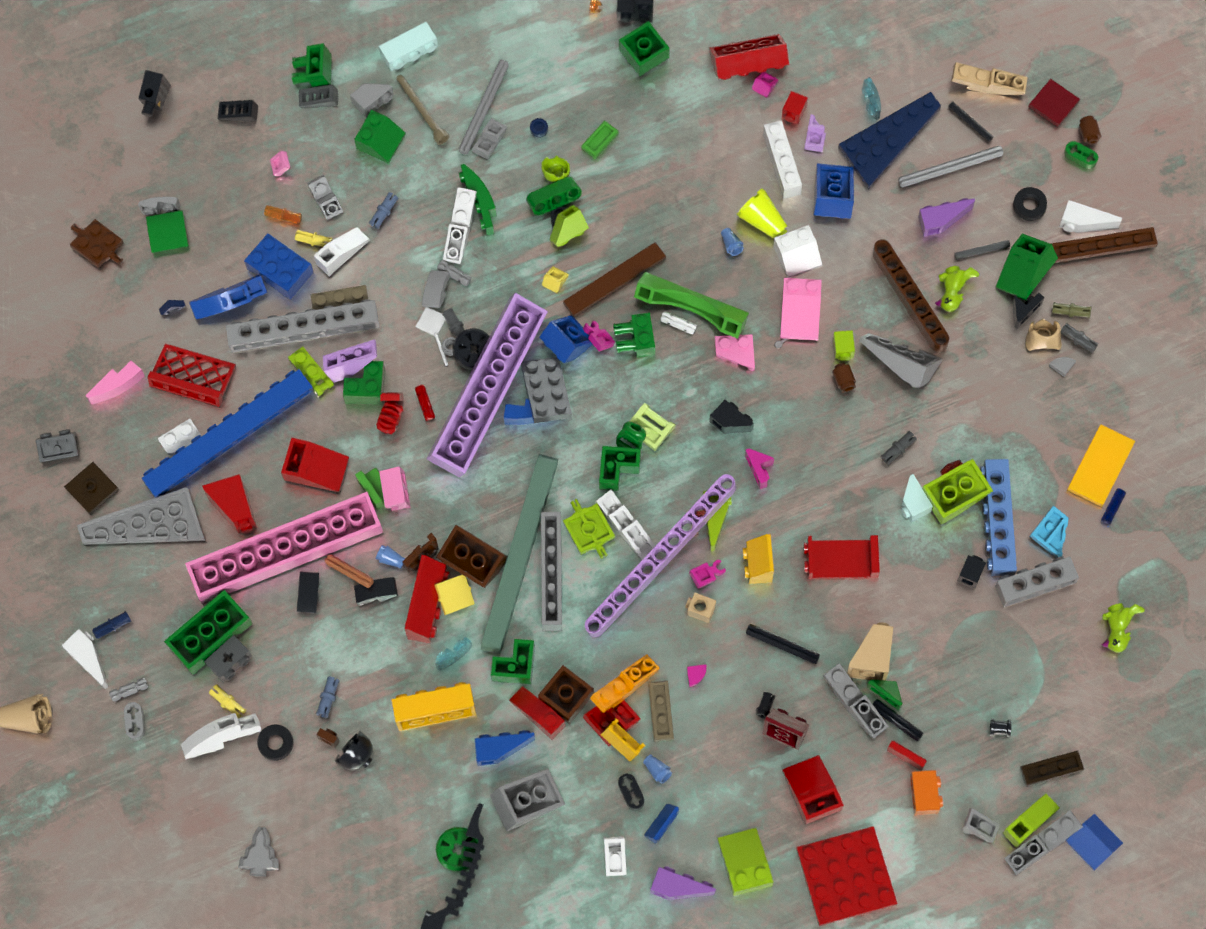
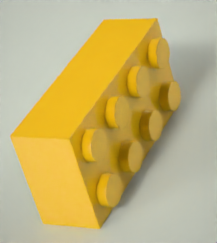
M466 682L456 683L454 687L446 688V686L436 687L434 691L429 692L427 690H420L415 692V695L410 696L400 694L395 699H391L395 722L399 731L477 716L470 683L466 684Z

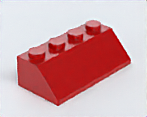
M780 34L709 48L715 74L718 79L721 78L722 80L730 79L731 76L735 75L746 76L750 72L755 71L762 73L770 68L782 69L785 65H789L787 44Z
M421 555L404 629L407 639L431 644L432 638H435L437 633V627H435L436 619L439 620L441 615L435 584L448 580L450 572L447 571L446 564L426 555Z

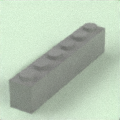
M541 512L543 631H562L561 512Z

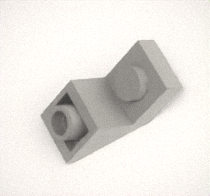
M324 175L307 182L326 220L343 212L337 197L332 192Z

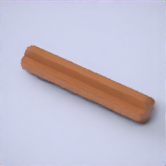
M329 554L325 558V563L361 585L370 588L374 583L372 577L334 555Z

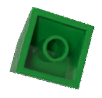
M371 110L354 141L357 150L389 164L406 133L387 116Z

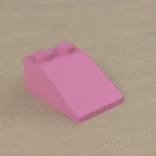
M784 278L780 338L818 341L822 280Z

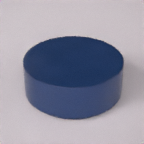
M542 118L534 119L530 123L531 134L535 137L545 136L548 132L547 122Z

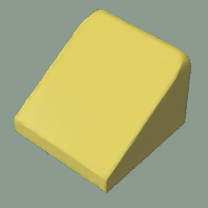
M552 266L544 275L542 286L558 293L569 274Z

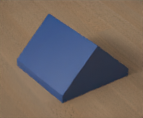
M1093 814L1082 824L1083 828L1070 836L1066 842L1095 871L1123 842Z

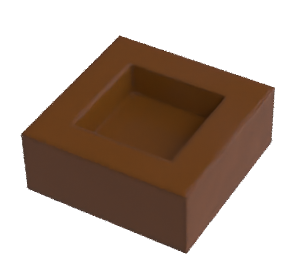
M320 728L316 734L319 740L334 748L340 742L338 737H336L337 733L328 728L326 731Z

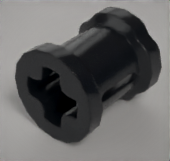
M991 718L990 736L1006 735L1010 738L1011 720L995 721Z

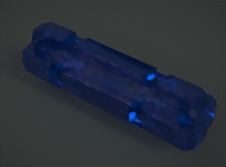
M1116 489L1114 497H1112L1101 519L1104 523L1111 524L1126 495L1124 490Z

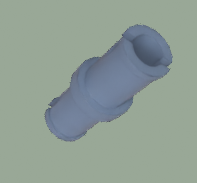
M388 192L382 204L377 206L376 213L369 221L371 226L375 224L374 228L379 229L386 216L391 214L390 210L399 199L396 195L392 196L393 193Z
M327 677L324 691L320 694L321 701L316 715L320 716L321 714L323 718H328L332 702H335L336 699L335 692L340 680H334V677Z

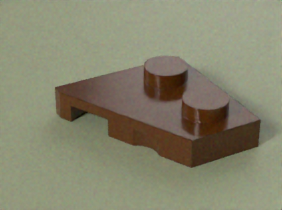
M432 533L427 536L429 539L427 543L422 547L418 545L402 561L408 573L419 568L421 555L433 558L437 554L439 548L436 537Z

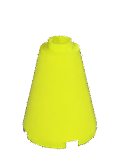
M763 188L757 192L756 196H752L736 214L773 239L787 232L785 229L787 224Z

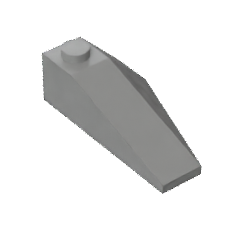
M870 333L860 337L859 340L902 380L915 388L926 385L942 361V358L919 349V352L909 350L908 345H893L891 340Z

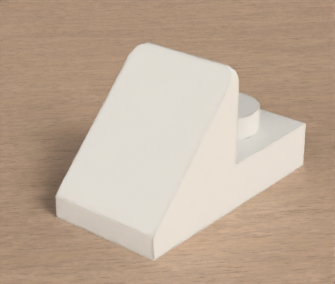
M624 837L604 838L606 876L626 875Z

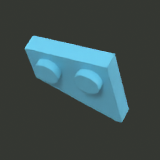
M1052 506L1029 537L1055 558L1061 557L1063 554V542H1065L1066 537L1065 530L1068 526L1069 518L1055 506Z

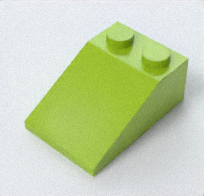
M973 459L922 487L933 505L932 511L941 525L958 516L993 492V489Z
M756 828L717 838L733 897L773 886L768 861Z

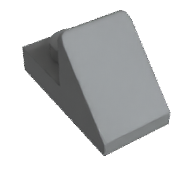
M969 808L963 825V833L974 834L986 842L994 843L1000 824L975 809Z

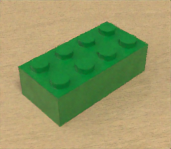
M224 590L164 642L189 672L194 675L205 665L204 661L232 635L237 638L253 623L249 616Z

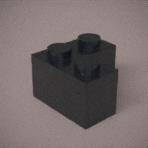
M617 0V21L624 23L630 21L640 23L653 22L654 0Z

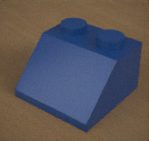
M572 315L550 321L539 337L544 342V345L550 348L563 363L575 360L593 345L588 339L589 334L584 332L583 326Z

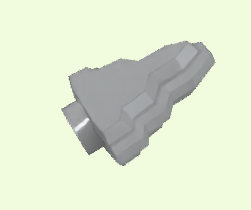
M266 827L257 828L252 837V844L246 848L245 855L240 857L238 868L250 870L251 876L264 877L267 871L279 870V859L275 857V850L270 846V836Z

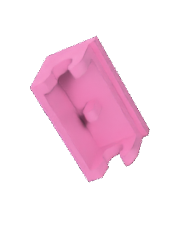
M400 466L379 471L385 508H391V511L411 508L405 471Z

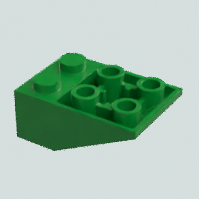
M1022 233L1010 249L996 288L1026 300L1058 259L1052 244Z

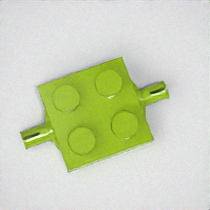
M578 499L571 501L570 504L575 513L563 520V523L580 555L596 549L600 559L607 557L608 554L603 545L614 539L615 535L600 507L596 503L591 507L582 508Z

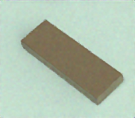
M668 681L648 682L654 742L674 740Z

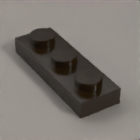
M1077 750L1020 767L1027 787L1084 770Z

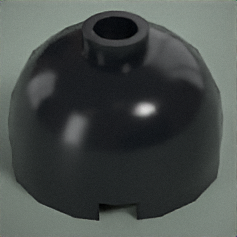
M359 731L342 748L343 755L340 756L338 754L335 758V762L349 771L358 770L362 766L366 768L373 760L370 757L373 752L372 743L364 733Z

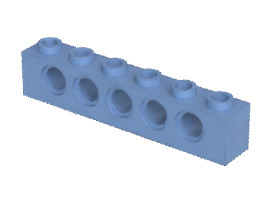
M985 460L983 466L980 467V471L993 489V492L985 497L986 503H983V514H987V521L984 522V531L988 533V540H986L985 545L986 551H989L990 558H987V569L991 570V576H1013L1017 571L1009 460ZM997 478L1000 483L994 484L990 479ZM998 496L1001 501L995 502L992 497ZM998 514L1003 520L998 521L994 519L993 515ZM1001 533L1004 538L998 539L994 534ZM996 552H1003L1005 554V557H998L996 555Z

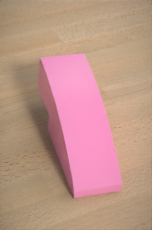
M130 361L119 373L112 369L85 396L91 404L109 400L129 390L142 380L145 375L141 368Z

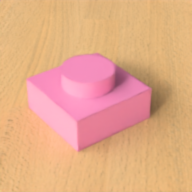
M280 151L270 159L274 176L280 177L290 169L287 152Z

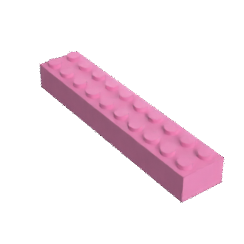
M365 492L185 564L201 604L212 601L224 590L230 594L381 534L383 530L368 492Z

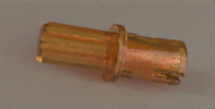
M268 205L264 210L265 216L279 219L280 222L287 221L297 225L301 222V213L288 211L286 208L280 209Z

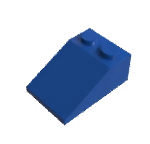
M817 163L814 215L851 219L854 204V167Z

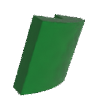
M183 210L146 217L152 253L189 247Z

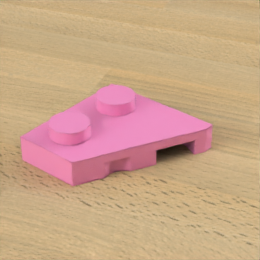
M753 334L740 335L738 339L730 335L715 336L716 357L729 360L736 365H743L749 368V370L755 371Z

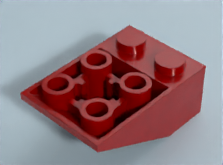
M291 438L281 474L285 481L339 493L349 456L309 441Z
M819 755L782 769L805 825L843 810L844 804Z

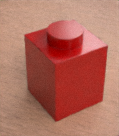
M791 91L782 109V118L788 122L799 124L807 107L808 97Z

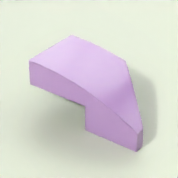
M812 114L810 115L804 149L823 152L826 136L824 132L825 127L820 125Z

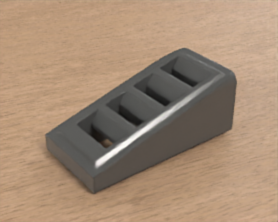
M333 84L299 90L300 108L338 106V89ZM306 94H309V101H306Z

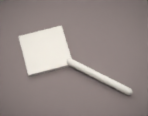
M426 307L415 327L435 336L444 365L448 366L438 336L446 319L441 313Z

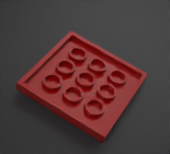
M874 826L796 847L819 926L898 904Z

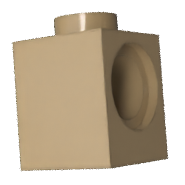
M694 593L693 598H688L685 606L688 609L687 615L709 623L717 601ZM697 604H703L705 606V609L699 611L695 608V606Z

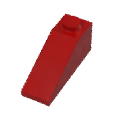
M523 686L509 700L551 740L566 726L563 718Z

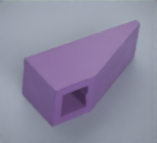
M964 198L958 202H944L939 206L933 207L929 205L920 209L918 218L923 237L943 233L973 209L975 199Z
M667 866L658 868L650 889L651 894L667 900L712 896L716 892L713 884L706 881L699 883L694 881V877L688 874L681 876L676 874L674 869Z

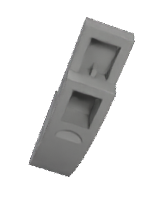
M840 663L823 675L834 690L835 696L872 739L889 727L867 696L861 693Z
M1070 810L1004 859L1017 875L1083 828V826Z

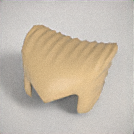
M1041 319L1035 325L1034 322L1030 324L1025 343L1028 351L1042 348L1061 349L1059 322L1054 321L1052 325L1045 319Z

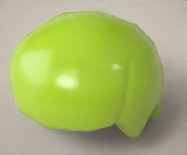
M558 156L552 159L546 157L541 163L544 177L552 183L566 178L570 174V164Z

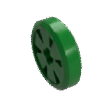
M450 828L443 832L437 841V858L441 865L449 871L461 872V870L467 871L470 869L469 867L462 866L463 861L472 863L473 858L463 856L464 851L475 853V848L463 846L461 854L453 853L455 845L461 847L463 841L478 844V839L466 836L467 828Z

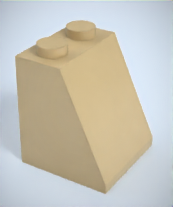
M882 622L873 624L849 663L847 674L850 678L863 680L887 679L893 626Z

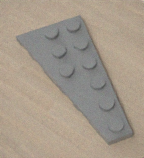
M188 487L77 525L84 545L205 541Z

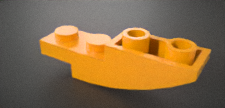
M646 654L623 670L617 678L595 692L590 699L604 713L634 693L660 667Z

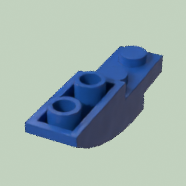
M256 275L228 288H221L194 299L189 304L197 320L249 303L252 299L267 293L261 275Z

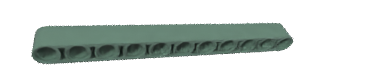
M539 454L483 636L481 650L501 654L541 522V512H544L557 469V458Z

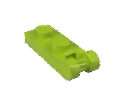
M303 346L288 357L292 365L297 370L300 369L312 385L313 391L319 397L324 394L323 391L327 388L331 389L334 386L331 379ZM322 380L323 383L318 386L316 383Z

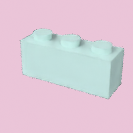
M424 22L380 45L379 51L390 71L402 68L404 64L410 61L417 60L425 53L434 51L438 47V43L428 23Z

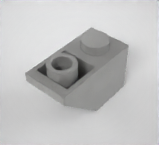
M363 84L350 96L352 104L367 117L371 110L377 112L381 105L388 103L394 94L390 85Z

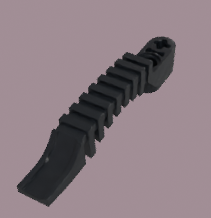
M479 803L476 807L466 836L478 839V844L467 841L462 842V846L476 849L475 853L467 851L463 853V856L473 858L472 863L463 861L462 866L469 867L470 870L469 872L461 870L460 875L467 877L465 881L459 879L457 881V885L463 886L462 890L452 889L451 893L457 896L456 899L446 896L445 901L448 902L446 908L436 913L426 910L420 929H442L446 916L449 914L458 916L459 911L455 909L460 906L463 907L464 897L467 898L468 892L466 891L468 888H471L472 883L470 882L471 879L475 878L474 871L475 869L478 870L479 864L477 862L481 860L482 855H480V852L484 850L485 846L483 845L484 837L481 835L478 826L484 804Z

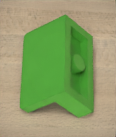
M374 468L366 474L362 470L356 473L355 476L364 492H368L370 500L377 511L384 507L378 469Z

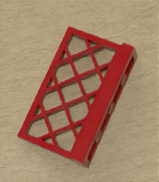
M165 344L153 371L149 372L147 378L149 387L221 407L223 395L235 371L236 364ZM167 351H172L177 356L167 360L166 353ZM188 356L194 359V362L187 365L182 360ZM180 361L182 367L172 370L170 364ZM209 362L212 367L202 370L200 364ZM164 366H168L170 372L165 374L158 373L159 369ZM197 366L200 372L190 376L187 369ZM222 367L230 368L228 373L221 376L217 370ZM185 371L188 376L184 379H178L175 374ZM215 371L218 377L208 381L205 374ZM203 376L204 383L198 385L193 382V379ZM221 382L222 387L220 391L212 389L211 384Z

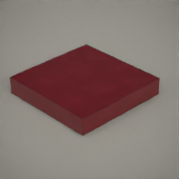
M1050 79L1029 103L1028 107L1056 127H1059L1080 102V98Z

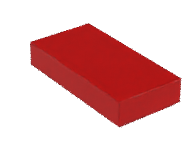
M384 392L380 394V401L403 400V393Z
M891 741L888 746V752L922 771L927 762L926 759L895 741Z

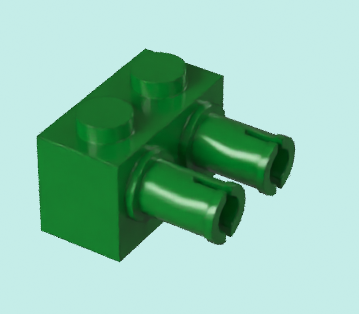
M324 43L307 46L306 56L292 58L294 69L306 67L305 72L292 73L294 85L309 82L312 87L331 85L332 54Z
M650 313L631 315L630 322L613 324L615 336L628 333L633 335L631 340L616 341L617 353L634 351L637 358L655 356V342Z

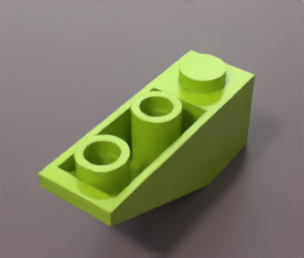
M1044 794L1012 822L1002 834L1018 848L1060 807L1047 794Z

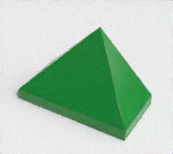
M870 680L868 682L867 688L896 710L899 711L903 703L897 681Z

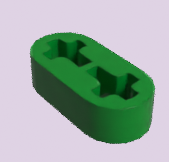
M1071 141L1066 145L1064 154L1069 160L1087 169L1096 166L1098 154L1094 150L1076 141ZM1075 148L1076 152L1071 153L1070 150ZM1089 156L1092 157L1090 162L1086 161Z

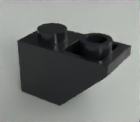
M724 400L711 413L709 420L711 424L724 434L751 432L754 426L753 419L749 415L742 414L733 402L729 403L727 400Z

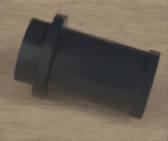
M763 692L760 705L756 708V715L758 717L766 719V716L770 713L775 695Z

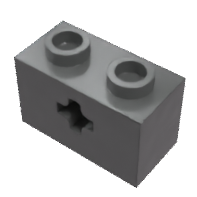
M232 635L204 662L224 682L225 680H230L240 666L244 667L247 665L252 655ZM227 658H230V659H232L233 661H232V662H229V661H226V659H227Z

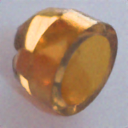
M591 0L589 13H600L602 9H598V5L603 6L602 2Z

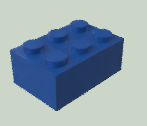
M268 233L244 260L247 270L254 275H261L265 283L289 300L294 297L314 273L311 263Z

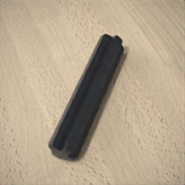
M879 699L873 702L872 705L882 717L915 741L921 739L923 731Z

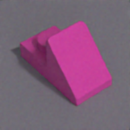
M746 449L745 458L759 489L767 487L769 480L768 472L763 468L773 465L774 458L752 449Z

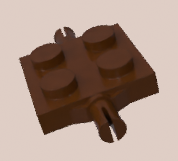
M94 219L84 229L76 223L71 226V230L77 233L78 236L70 243V247L97 268L110 259L117 263V265H120V262L122 263L123 258L118 256L116 251L123 244V239L99 221Z

